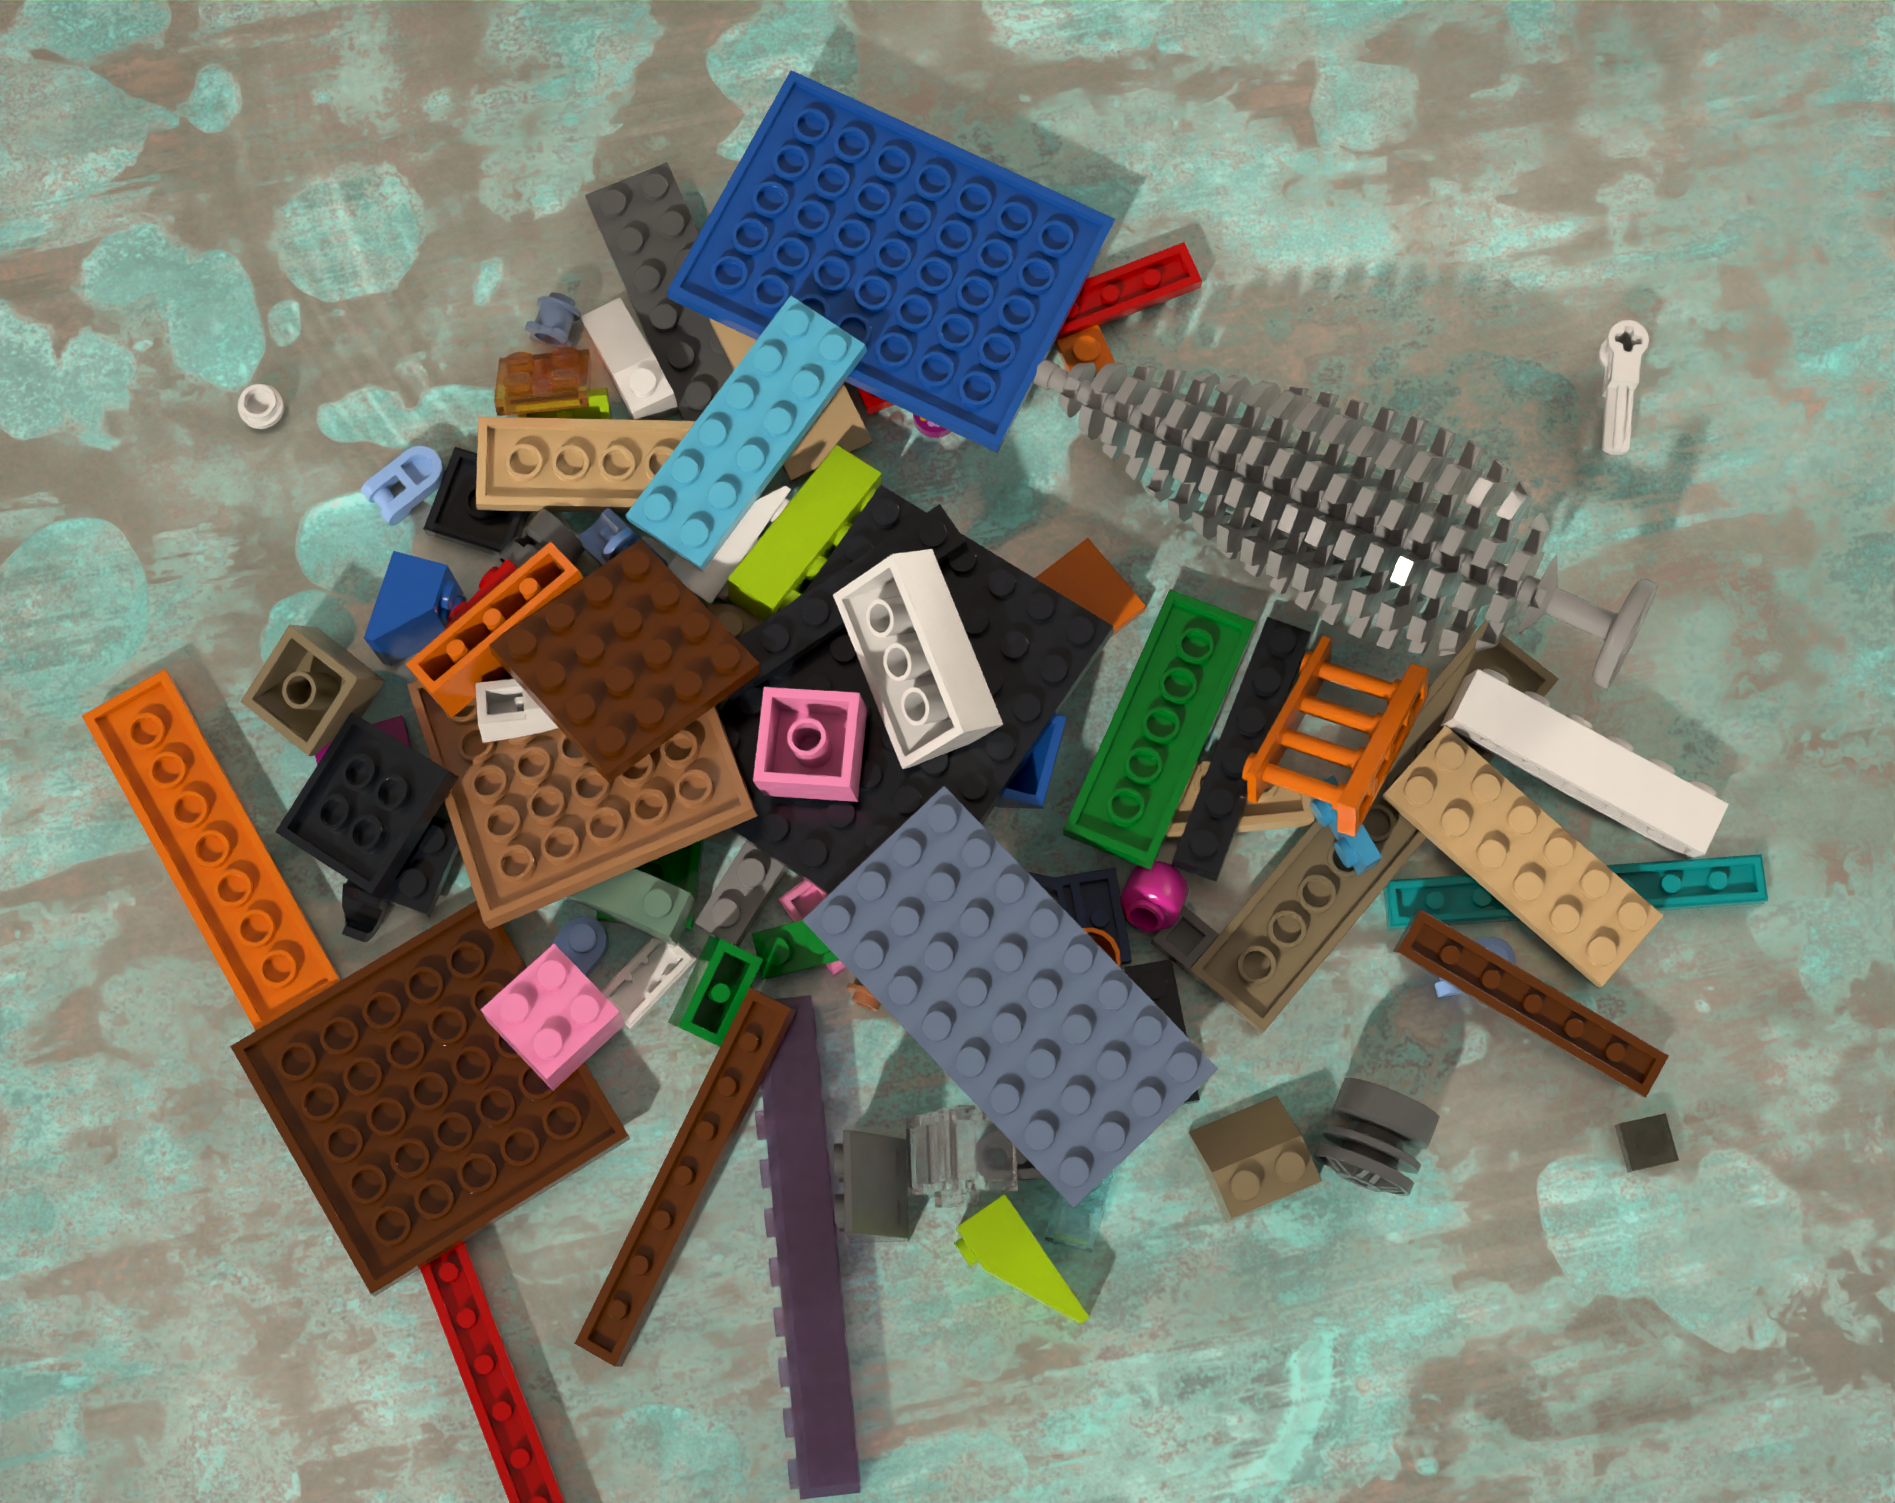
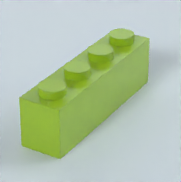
M836 444L728 577L729 600L761 621H764L802 596L804 590L819 573L827 559L881 485L882 473Z

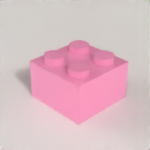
M764 687L753 777L754 783L763 796L858 802L867 707L860 693Z
M554 943L481 1009L488 1023L553 1091L625 1025L620 1011Z

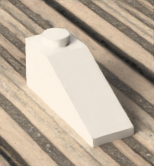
M621 298L580 316L632 420H666L679 414L674 392Z

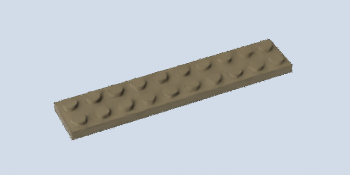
M1483 622L1464 648L1456 654L1428 687L1427 700L1362 823L1382 856L1379 863L1373 869L1358 876L1353 866L1347 868L1340 860L1334 847L1337 839L1329 825L1323 827L1316 820L1189 970L1188 973L1260 1034L1265 1032L1427 838L1381 796L1442 730L1443 727L1440 725L1464 677L1477 669L1481 671L1483 669L1494 670L1504 675L1509 680L1508 685L1522 693L1530 691L1543 697L1558 681L1559 678L1503 634L1500 642L1495 647L1477 652L1475 649L1476 641L1483 637L1489 624L1488 622ZM1460 737L1488 763L1495 756Z

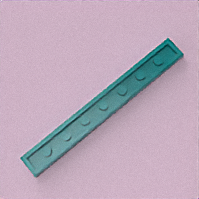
M1762 854L1606 865L1658 911L1764 904L1768 901ZM1470 875L1391 880L1383 889L1388 930L1406 929L1416 910H1422L1448 926L1521 921Z

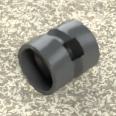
M541 509L524 527L526 536L524 538L514 537L497 557L502 563L508 559L519 568L551 541L573 564L585 550L582 542L564 523L549 511Z

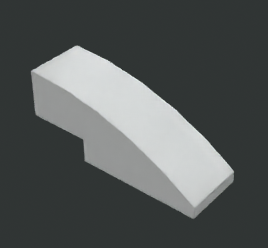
M515 679L475 683L478 726L483 743L518 738L558 728Z

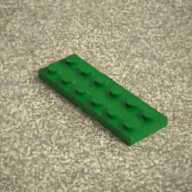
M1169 589L1064 826L1063 836L1152 870L1255 630L1256 621Z

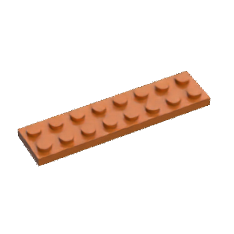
M163 669L82 715L83 720L255 1031L341 981V977L171 675Z

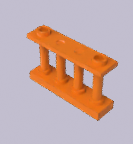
M1322 636L1314 652L1307 651L1300 666V677L1258 753H1250L1245 762L1242 778L1247 781L1248 801L1257 804L1267 784L1270 783L1332 804V809L1337 811V832L1356 837L1427 700L1429 669L1411 663L1402 680L1395 679L1394 682H1390L1331 663V638ZM1325 680L1387 700L1388 707L1384 714L1378 712L1376 716L1315 696ZM1308 714L1369 734L1370 741L1366 749L1359 747L1356 751L1298 732L1297 729L1305 715ZM1289 748L1349 768L1352 775L1347 784L1341 782L1337 786L1280 767L1278 764L1286 749Z

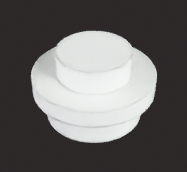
M251 385L242 392L238 400V413L241 419L252 428H269L281 419L284 412V401L280 393L270 385Z

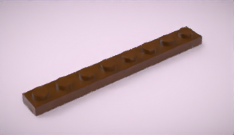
M749 988L574 1344L614 1367L623 1366L797 1010L755 989Z

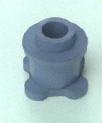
M556 292L550 293L549 297L542 296L538 298L537 305L540 309L535 322L527 321L524 328L530 332L529 338L542 345L553 346L563 351H571L573 343L568 340V336L573 322L579 320L581 312L574 307L575 301L566 295Z

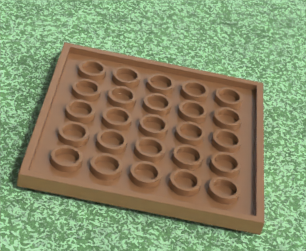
M505 672L496 681L514 678L508 672ZM418 680L407 684L431 760L459 777L444 802L483 923L489 929L758 816L716 706L608 783L559 728L518 738L483 743L478 726L476 698L451 718Z

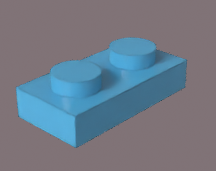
M1334 775L1323 780L1339 786ZM1313 798L1310 802L1312 812L1317 821L1323 827L1329 825L1335 835L1337 842L1334 843V847L1342 863L1347 868L1353 866L1358 876L1373 869L1382 859V856L1363 824L1356 837L1337 832V811L1332 809V804Z

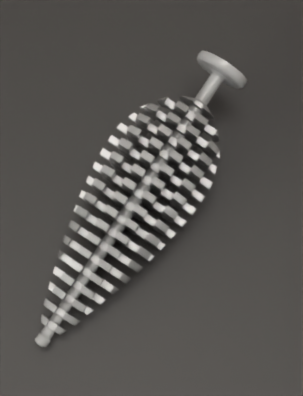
M1046 359L1037 366L1034 384L1043 389H1051L1060 393L1058 399L1059 406L1069 418L1075 416L1080 410L1078 428L1091 440L1098 438L1102 433L1100 441L1104 442L1102 451L1113 461L1118 460L1125 446L1124 453L1130 456L1125 472L1137 482L1141 481L1147 465L1155 468L1150 483L1145 488L1156 499L1162 502L1175 492L1171 490L1175 479L1182 482L1176 497L1168 499V509L1184 522L1192 517V527L1207 540L1217 535L1216 547L1229 559H1235L1238 552L1241 551L1240 561L1246 563L1244 570L1254 577H1259L1265 564H1267L1265 573L1272 576L1269 586L1278 593H1286L1293 577L1292 587L1300 590L1294 603L1305 611L1311 610L1321 589L1318 600L1327 603L1321 619L1332 626L1338 624L1348 601L1347 613L1355 616L1348 633L1360 639L1366 636L1375 614H1378L1375 626L1383 630L1376 646L1387 649L1394 648L1403 627L1409 625L1406 638L1412 641L1407 652L1425 653L1430 641L1437 638L1443 630L1438 650H1441L1439 656L1457 654L1464 648L1478 627L1474 622L1481 607L1490 604L1484 617L1490 621L1483 637L1477 639L1475 649L1478 652L1493 648L1500 642L1508 621L1515 618L1521 604H1524L1528 608L1522 620L1519 634L1543 615L1547 614L1604 641L1592 677L1595 684L1608 690L1623 665L1656 594L1658 583L1649 579H1641L1631 589L1619 613H1614L1558 588L1557 555L1552 559L1541 580L1535 578L1534 576L1544 556V552L1541 550L1551 529L1541 511L1528 527L1532 530L1524 548L1515 551L1519 539L1514 537L1521 520L1528 518L1532 503V496L1523 481H1519L1516 489L1511 490L1504 500L1509 483L1505 481V477L1509 469L1498 459H1494L1487 477H1481L1483 470L1476 466L1484 448L1472 440H1468L1458 464H1454L1456 457L1449 455L1448 452L1456 437V433L1442 427L1439 428L1430 451L1426 452L1428 445L1419 442L1428 423L1426 420L1411 416L1401 439H1398L1399 433L1391 430L1399 411L1381 407L1373 426L1369 427L1370 421L1363 418L1369 403L1352 399L1345 414H1341V409L1335 406L1339 395L1320 392L1317 402H1311L1312 397L1307 395L1308 388L1290 386L1289 390H1284L1281 394V389L1275 382L1261 381L1251 387V383L1246 377L1231 375L1220 383V378L1216 373L1200 372L1191 377L1193 381L1187 394L1179 392L1187 371L1181 369H1167L1160 388H1156L1158 383L1152 381L1157 368L1153 366H1137L1133 376H1128L1127 366L1124 363L1110 362L1101 368L1096 377L1094 363L1076 364L1070 372L1061 369L1058 364ZM1217 384L1218 386L1215 390L1219 391L1220 394L1215 406H1213L1208 401ZM1240 402L1247 404L1243 417L1235 415ZM1267 414L1274 417L1270 429L1262 426ZM1294 427L1302 430L1298 441L1290 438ZM1321 440L1330 443L1326 452L1318 449ZM1349 452L1358 456L1355 464L1345 461ZM1376 465L1386 469L1383 477L1373 473ZM1404 477L1414 481L1411 489L1401 485ZM1432 490L1443 494L1440 502L1430 498ZM1201 492L1208 495L1202 511H1198L1204 504L1198 501ZM1464 494H1468L1464 503L1472 506L1469 514L1458 510ZM1228 505L1235 508L1233 515L1225 512ZM1494 506H1501L1495 514L1501 517V520L1494 535L1490 537L1494 527L1487 524L1486 521ZM1254 518L1263 521L1261 526L1253 523ZM1281 531L1290 534L1289 538L1281 535ZM1308 544L1317 547V550L1309 547ZM1337 556V557H1339V558L1345 560V562H1344V561H1341V560H1339V559H1337V558H1335V557ZM1391 581L1394 582V583H1397V584L1401 585V588H1400V586H1397V585L1391 583ZM1419 593L1430 597L1424 612L1421 613L1420 611L1427 599L1419 596ZM1457 593L1452 607L1459 609L1453 624L1445 627L1453 613L1447 610V606L1452 595Z

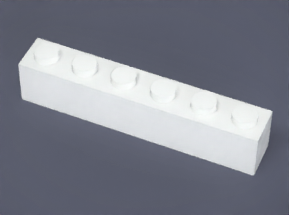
M1477 669L1464 677L1440 725L1441 727L1446 725L1463 739L1686 859L1706 854L1729 805L1715 797L1717 792L1713 788L1701 782L1690 781L1689 783L1674 775L1675 769L1669 764L1657 759H1644L1633 753L1634 748L1628 742L1613 736L1605 738L1591 730V723L1584 718L1574 714H1566L1565 716L1550 708L1551 703L1546 698L1534 692L1526 691L1522 693L1508 685L1509 680L1504 675L1494 670L1483 669L1481 671Z

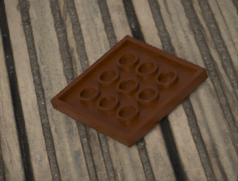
M641 539L489 644L491 654L608 783L761 673L760 663Z

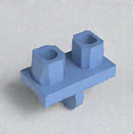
M609 507L589 529L577 537L582 542L584 550L601 566L641 539L668 567L667 561Z

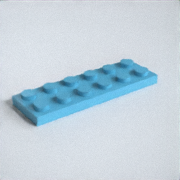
M790 295L625 516L628 521L703 572L867 352L866 345Z

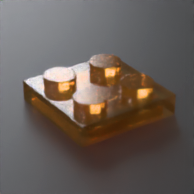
M562 347L554 350L552 353L532 355L529 352H515L507 357L499 358L494 396L497 416L589 407L592 369L589 349L577 350L573 347Z

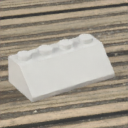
M932 549L892 554L833 594L902 769L910 768L971 744L1003 725Z

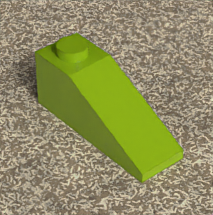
M1005 1194L956 1227V1231L961 1238L954 1242V1245L969 1267L978 1263L985 1273L1078 1325H1081L1090 1318Z

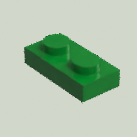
M803 920L752 933L756 954L763 959L760 965L762 980L840 961Z

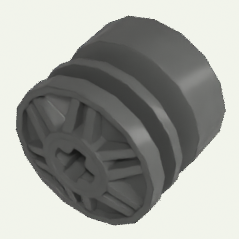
M1345 1078L1332 1110L1350 1123L1349 1128L1326 1125L1322 1135L1338 1146L1319 1143L1313 1157L1335 1171L1341 1178L1360 1187L1375 1192H1388L1399 1196H1409L1414 1182L1396 1170L1417 1174L1421 1164L1410 1154L1403 1151L1404 1146L1427 1149L1440 1116L1424 1104L1394 1090L1365 1080Z

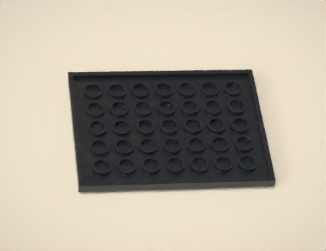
M880 485L803 594L927 512ZM962 534L967 546L948 557L939 567L1003 725L971 744L910 768L902 769L845 627L796 661H792L774 673L772 677L757 687H753L738 697L733 703L728 699L720 710L719 716L758 815L728 830L829 895L943 786L983 824L1114 633L1113 625ZM764 687L860 693L867 707L858 802L762 795L754 783L753 777Z

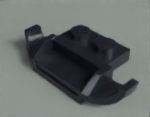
M436 816L433 817L382 900L350 880L343 884L342 908L345 915L343 935L361 942H368L380 928L390 904L429 918L431 917L460 849L451 822Z

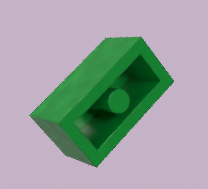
M709 936L668 1023L720 1047L763 959L725 940Z

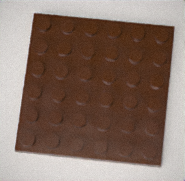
M474 901L230 1046L367 1289L374 1297L630 1140L628 1133L585 1062L553 1091L486 1020L481 1009L523 972L527 966L502 925L489 929L483 923L477 901Z

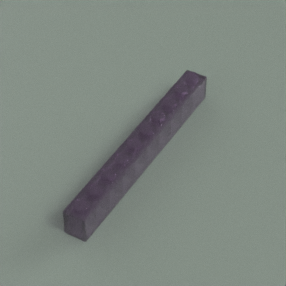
M811 995L775 999L797 1011L757 1091H762L764 1110L755 1111L758 1140H767L768 1159L760 1160L762 1189L771 1188L773 1208H764L767 1238L776 1237L777 1257L769 1258L771 1287H780L782 1307L773 1308L776 1337H785L787 1357L778 1358L779 1379L781 1388L790 1387L791 1407L783 1408L784 1432L786 1439H795L796 1458L788 1459L787 1461L790 1490L799 1489L800 1500L862 1492L815 1010Z

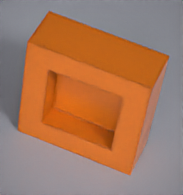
M1099 325L1092 326L1056 341V348L1068 372L1076 364L1094 363L1096 377L1105 364L1115 363Z

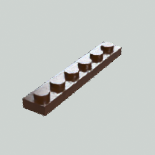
M1422 910L1415 911L1393 952L1638 1096L1647 1097L1669 1055Z

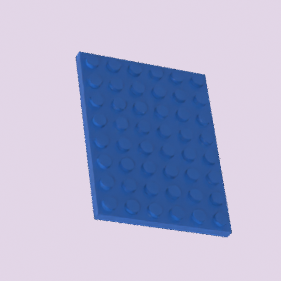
M791 70L667 290L668 299L755 340L760 337L791 295L866 345L867 352L845 382L998 453L1034 383L1037 366L1047 358L1114 227L1115 219Z

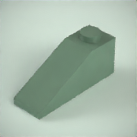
M636 869L629 870L567 897L675 947L697 905L690 892Z

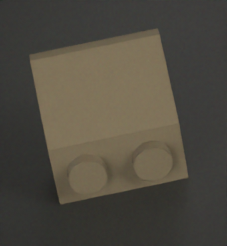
M289 624L240 702L305 754L314 756L334 740L351 712L362 718L385 680L319 628Z
M1277 1095L1188 1132L1226 1223L1314 1187L1322 1181L1302 1134Z

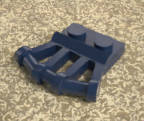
M1116 868L1060 877L1028 872L1046 891L1056 893L1057 903L1081 928L1093 927L1105 931L1115 940L1120 950V965L1131 964L1132 957L1124 912L1120 904L1121 895Z

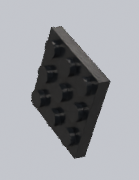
M351 712L275 832L368 893L382 900L459 777Z

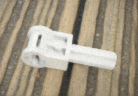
M1622 320L1614 324L1598 352L1599 362L1604 368L1601 396L1606 397L1602 450L1613 456L1627 454L1630 449L1634 390L1639 384L1641 356L1649 344V336L1646 329L1640 323L1632 320Z

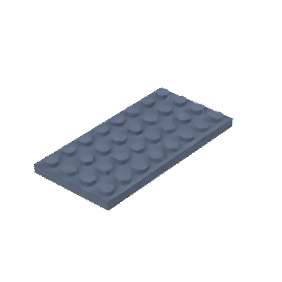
M945 786L931 797L803 919V922L1073 1208L1082 1202L1218 1070L1204 1053Z

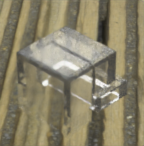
M955 1105L931 1110V1113L905 1118L908 1196L935 1197V1208H953L979 1204V1194L1018 1191L1016 1146L982 1110H975V1105Z

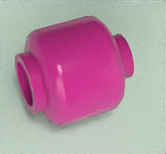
M1155 861L1152 870L1137 865L1132 870L1120 899L1121 907L1128 921L1137 929L1145 932L1159 931L1160 929H1168L1177 922L1188 897L1189 887L1187 880L1179 870L1166 862Z

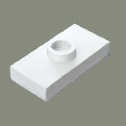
M653 937L601 992L620 1011L625 1026L633 1031L696 965L698 960L679 942L675 947Z

